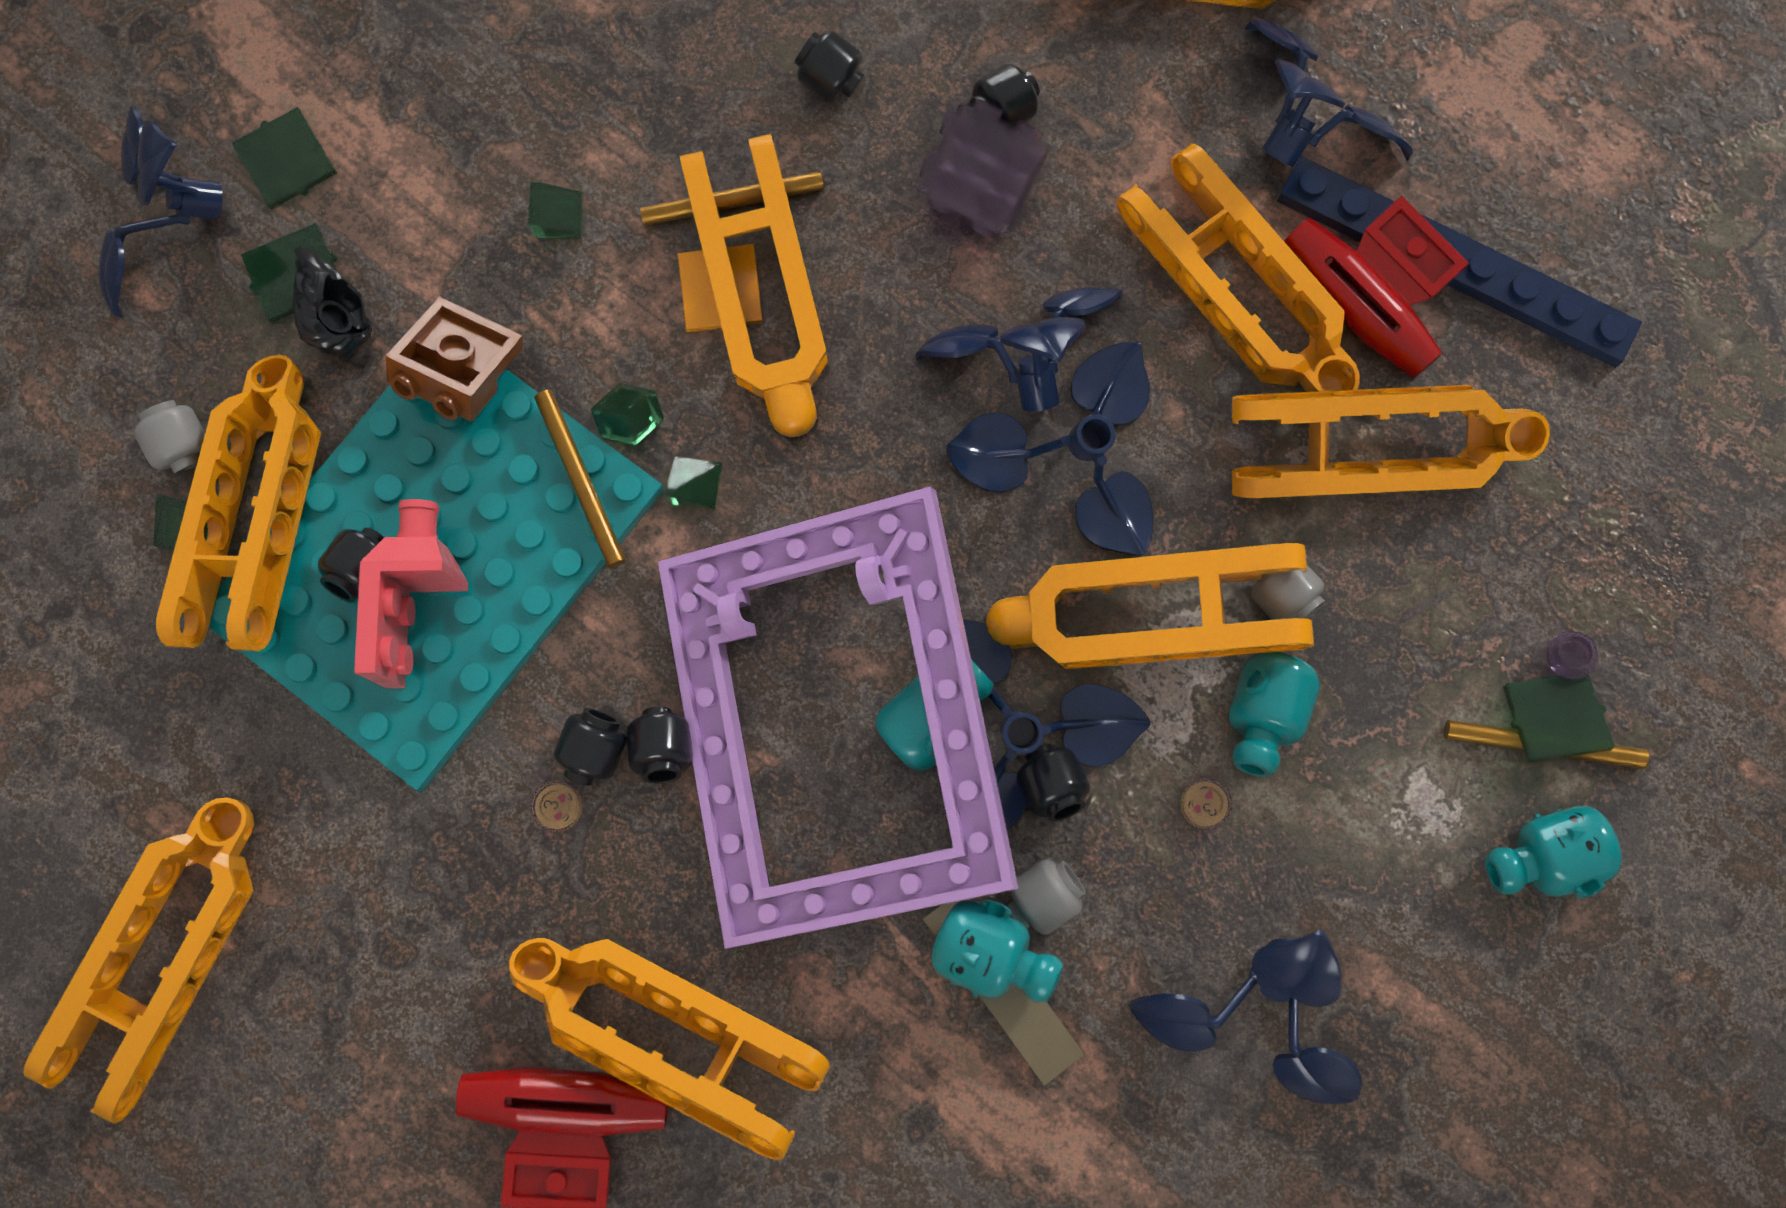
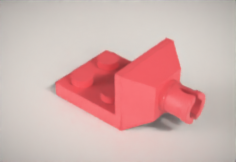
M422 499L399 501V533H397V537H385L360 561L354 673L384 688H405L406 675H410L413 669V651L411 646L407 645L408 626L414 624L416 608L410 592L468 591V581L449 548L438 540L437 515L439 514V505L433 501Z

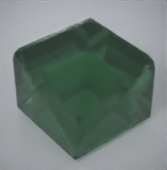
M619 383L591 408L601 437L635 446L664 419L655 390Z

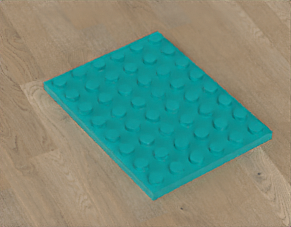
M507 369L497 378L496 394L472 422L460 416L455 420H448L435 411L432 403L418 396L412 400L403 399L392 390L390 385L310 479L273 635L269 644L261 651L238 650L419 792L425 790L606 564L534 399L538 392ZM561 410L619 545H621L665 489L660 482ZM407 499L433 501L439 505V514L437 515L438 540L449 548L468 581V591L410 592L416 608L415 621L412 626H408L407 645H410L413 651V669L410 675H406L405 688H384L354 673L358 599L353 603L346 602L327 591L320 583L322 575L318 570V560L340 531L345 529L362 531L363 528H370L384 537H397L400 514L398 502ZM228 577L219 587L209 628L226 641H229L226 632V622L231 604L228 594L233 577ZM249 620L247 622V633L249 628Z

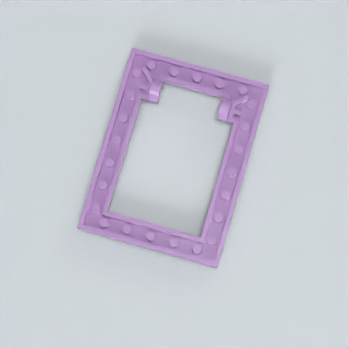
M931 486L658 561L684 716L689 724L693 755L692 763L725 949L1019 889L935 489ZM856 562L857 581L869 605L903 598L953 848L769 887L726 643L757 635L755 624L745 621L739 609L751 605L749 590ZM878 571H883L885 585L882 583Z

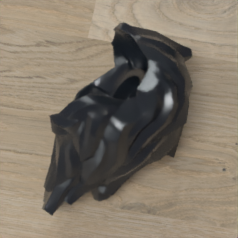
M301 246L293 250L298 259L295 261L297 273L294 282L293 310L295 313V326L298 329L299 337L308 345L319 348L321 353L337 355L340 362H347L353 351L365 343L372 333L371 325L364 323L365 311L362 294L349 284L330 264L319 258L312 249H303Z

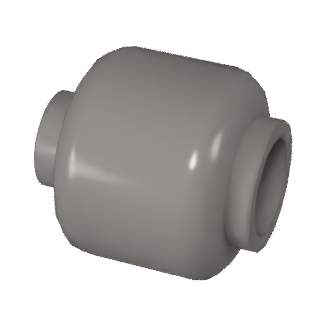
M169 400L156 404L138 415L140 422L134 428L133 433L148 463L157 470L171 468L173 473L177 475L197 466L205 431L191 407L176 405L174 400Z
M1307 565L1306 573L1296 570L1263 574L1262 580H1257L1253 586L1251 598L1271 620L1308 619L1325 603V600L1321 597L1325 584Z
M1042 859L1018 875L1016 878L1019 889L1010 891L1013 901L1008 904V908L1011 910L1013 918L1023 923L1026 928L1031 926L1040 934L1047 935L1055 932L1081 913V897L1086 894L1081 881L1066 862L1060 861L1057 864L1050 859Z

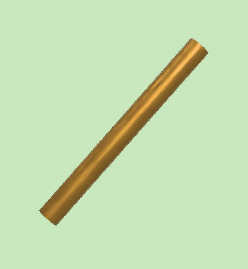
M821 171L783 178L787 197L824 189ZM759 183L714 193L718 211L764 202ZM690 198L640 208L644 226L694 216Z
M552 390L541 391L534 396V399L609 569L621 566L626 562V558Z
M1447 720L1444 726V738L1448 740L1645 769L1649 762V752L1646 749Z

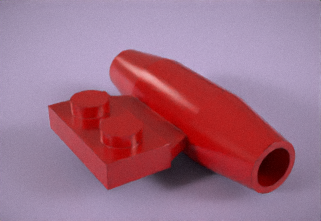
M1402 195L1365 229L1357 251L1311 218L1304 220L1287 236L1284 242L1344 310V323L1366 346L1413 380L1441 356L1442 350L1411 305L1434 298L1469 265V262Z
M535 1067L462 1074L456 1095V1115L458 1117L519 1131L505 1153L500 1207L608 1208L612 1156L604 1136L665 1129L669 1107L607 1072Z

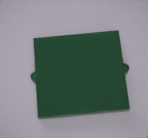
M299 107L270 122L262 121L258 129L232 142L245 168L271 210L299 194L302 196L308 195V189L337 174Z
M317 223L241 254L252 281L249 289L258 296L266 319L270 323L294 313L293 294L297 273L295 261L298 260L293 251L300 246L303 249H312L319 258L326 261L337 271L334 264L337 256L332 251H329Z
M1588 672L1507 683L1503 687L1513 716L1510 725L1518 731L1528 763L1610 751L1615 747L1603 715L1606 712V707L1599 704Z

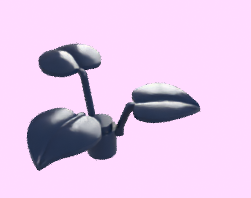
M1256 17L1251 18L1245 30H1260L1268 38L1290 49L1297 61V65L1281 58H1277L1275 61L1279 75L1286 88L1287 96L1282 111L1275 121L1277 125L1262 147L1268 154L1280 162L1294 167L1308 144L1316 147L1320 139L1339 123L1351 122L1360 124L1381 136L1395 141L1403 152L1406 161L1413 155L1412 147L1387 121L1373 113L1349 104L1317 131L1313 132L1312 129L1316 122L1304 114L1312 98L1341 108L1346 104L1345 101L1328 85L1316 78H1312L1304 71L1308 58L1317 61L1319 58L1310 45L1293 32L1281 28L1272 22ZM1303 97L1297 109L1292 108L1294 99Z
M130 106L126 130L121 145V166L124 179L127 184L135 185L138 171L140 172L138 196L142 205L148 206L150 204L156 186L166 188V206L168 209L175 210L176 215L118 226L114 231H106L99 258V282L108 307L117 317H124L118 306L124 270L123 241L125 237L130 233L173 224L189 225L190 216L218 220L222 209V187L219 182L180 177L163 171L169 157L178 144L167 137L154 121L145 120L143 124L142 117L136 106Z
M1082 287L1062 291L1051 296L1043 303L1044 311L1054 312L1050 319L1040 321L1037 324H1026L1010 328L1000 334V339L996 337L999 331L995 326L971 324L954 327L928 340L915 354L916 360L923 355L952 358L970 355L986 347L994 349L1008 371L1010 383H1018L1022 409L1028 412L1047 410L1057 406L1060 402L1055 373H1058L1057 362H1061L1068 347L1085 330L1084 320L1067 316L1086 315L1100 310L1116 299H1120L1123 296V291L1121 289H1102L1096 287ZM1003 344L1030 352L1032 356L1021 359L1019 361L1020 368L1016 369Z
M1125 342L1111 345L1094 353L1080 364L1072 377L1071 397L1079 407L1092 410L1089 416L1083 418L1070 431L1069 435H1064L1060 439L1032 449H1025L1027 435L1023 426L1010 415L994 412L981 415L972 420L958 436L948 443L946 453L958 473L973 485L992 492H1006L1024 483L1028 475L1025 458H1033L1062 447H1069L1070 452L1077 459L1094 461L1095 463L1093 479L1097 487L1085 490L1078 498L1075 508L1076 524L1081 534L1090 543L1102 549L1133 556H1141L1147 552L1153 533V511L1145 486L1137 477L1125 471L1114 473L1106 481L1103 479V469L1107 463L1104 453L1112 447L1116 437L1113 425H1124L1136 420L1143 414L1149 401L1150 385L1140 342Z
M963 619L971 659L993 684L1000 682L1007 676L1011 667L1012 652L1010 645L1004 646L993 640L987 631L985 623ZM1084 684L1074 687L1062 697L1060 710L1064 721L1042 725L1036 716L1028 712H1013L993 688L988 697L1005 717L1001 725L1000 734L1004 744L1008 747L997 766L993 765L1006 830L1018 821L1027 804L1018 785L1017 774L1004 772L1017 753H1031L1041 745L1044 735L1065 730L1063 734L1064 748L1071 749L1081 764L1088 766L1107 765L1121 757L1135 740L1149 728L1150 719L1132 699L1115 689L1099 684Z
M1318 930L1294 940L1275 939L1256 951L1248 979L1220 1013L1215 1016H1210V1010L1204 1002L1182 994H1156L1139 997L1130 1001L1129 1007L1132 1014L1153 1037L1171 1048L1195 1052L1213 1046L1216 1039V1033L1213 1028L1221 1027L1252 988L1259 984L1260 991L1266 998L1275 1002H1286L1289 1000V1050L1292 1054L1277 1055L1273 1061V1070L1280 1083L1293 1094L1316 1103L1344 1104L1359 1098L1363 1083L1362 1076L1350 1059L1341 1053L1322 1047H1310L1303 1050L1299 1044V1002L1311 1007L1327 1006L1339 998L1342 989V975L1338 959L1323 930Z

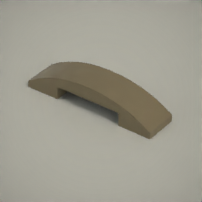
M960 901L943 904L922 919L935 937H937L949 911ZM1014 985L1011 986L1004 996L989 999L979 995L980 999L1044 1086L1085 1055L1048 1002L1036 1003L1026 996L1023 989Z

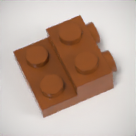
M438 297L385 356L387 382L390 383L392 390L403 399L412 400L418 396L432 403L435 411L448 420H455L460 416L472 422L496 394L497 378L523 349V336Z

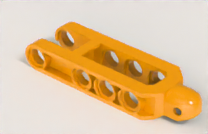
M767 134L748 139L765 208L724 218L719 216L703 151L680 156L681 166L733 375L736 377L739 386L765 399L770 421L778 433L787 437H800L808 433L814 427L817 420V410L811 388L828 364V358L772 136ZM766 228L771 229L801 346L793 359L764 365L754 359L749 340L750 336L741 308L739 292L725 238Z
M1189 144L1170 159L1171 170L1176 180L1209 218L1208 221L1189 235L1165 208L1160 210L1150 197L1138 188L1137 184L1116 199L1117 209L1127 226L1261 383L1294 387L1300 384L1306 392L1358 389L1360 374L1357 365L1340 346L1344 310L1200 146ZM1229 241L1308 332V347L1299 354L1289 353L1287 350L1282 352L1260 327V318L1256 314L1251 316L1229 291L1230 283L1225 278L1220 280L1205 263L1204 259Z
M285 355L268 356L255 363L247 371L242 393L225 399L210 413L157 612V635L165 646L195 648L200 646L205 640L222 577H233L228 594L231 604L226 622V632L229 640L226 642V645L233 650L261 651L266 648L271 640L321 436V431L307 412L299 406L304 387L303 373L300 367ZM258 373L261 374V382H260V384L258 383V380H257V375H258ZM266 432H274L270 449L265 451L263 461L266 465L258 496H253L251 506L255 509L247 540L241 543L238 556H227L256 441ZM228 435H230L231 441L230 452L227 447ZM217 478L219 479V495H218V496H217L216 487H215V486H216V480H217ZM206 522L208 526L207 540H205L204 538V526ZM183 613L185 622L183 632L181 633L180 618ZM249 620V628L247 633V622Z
M1468 384L1232 397V423L1239 424L1240 420H1275L1280 424L1309 423L1308 463L1244 466L1232 469V495L1243 498H1271L1481 488L1498 471L1504 461H1524L1539 456L1548 444L1550 428L1546 418L1540 413L1522 408L1502 409L1485 390H1475L1474 387ZM1460 411L1467 417L1466 447L1456 457L1329 462V422H1340V417L1370 415L1383 420L1390 419V414L1419 413L1427 417H1439V412Z
M1280 543L1053 565L1030 590L1029 595L1007 597L993 604L987 613L986 627L988 633L996 642L1004 646L1010 645V648L1014 649L1040 647L1066 670L1307 649L1314 646L1311 619L1290 618L1226 624L1222 583L1262 580L1263 574L1296 570L1306 573V550L1303 544ZM1199 581L1202 626L1066 638L1057 630L1055 605L1061 598H1066V593L1102 590L1104 594L1114 593V588L1151 585L1154 590L1163 589L1162 584Z
M227 797L216 798L198 810L185 834L169 837L147 845L30 1052L24 1065L23 1073L25 1077L48 1089L56 1087L66 1078L76 1064L101 1019L127 1034L106 1070L110 1075L95 1101L94 1108L90 1112L113 1124H117L132 1111L254 892L246 860L240 855L252 834L254 826L253 814L245 803ZM199 863L211 870L213 879L210 883L214 884V887L196 920H189L185 927V930L189 932L170 967H163L159 974V977L163 979L147 1006L117 989L185 867Z
M530 939L520 944L513 951L509 960V975L514 986L523 993L544 1003L543 1010L551 1041L554 1045L761 1156L772 1160H782L795 1136V1131L791 1130L789 1132L781 1124L755 1110L756 1104L722 1086L739 1056L795 1087L806 1091H817L830 1068L829 1061L819 1051L608 939L585 944L572 951L550 939ZM601 983L720 1046L704 1077L700 1075L696 1079L662 1061L663 1055L655 1050L652 1054H649L617 1037V1030L607 1026L606 1030L572 1013V1010L587 987Z

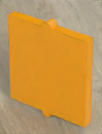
M754 244L727 247L746 325L763 323ZM703 250L678 253L686 331L695 332L719 328L722 330Z

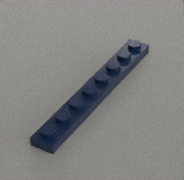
M1300 156L1277 202L1358 242H1361L1365 229L1395 202L1303 156ZM1422 215L1469 262V265L1448 286L1615 368L1624 361L1642 321Z

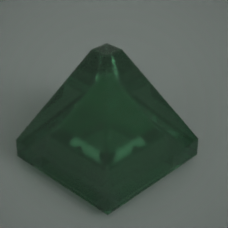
M675 456L664 494L668 504L715 510L723 466L722 462Z

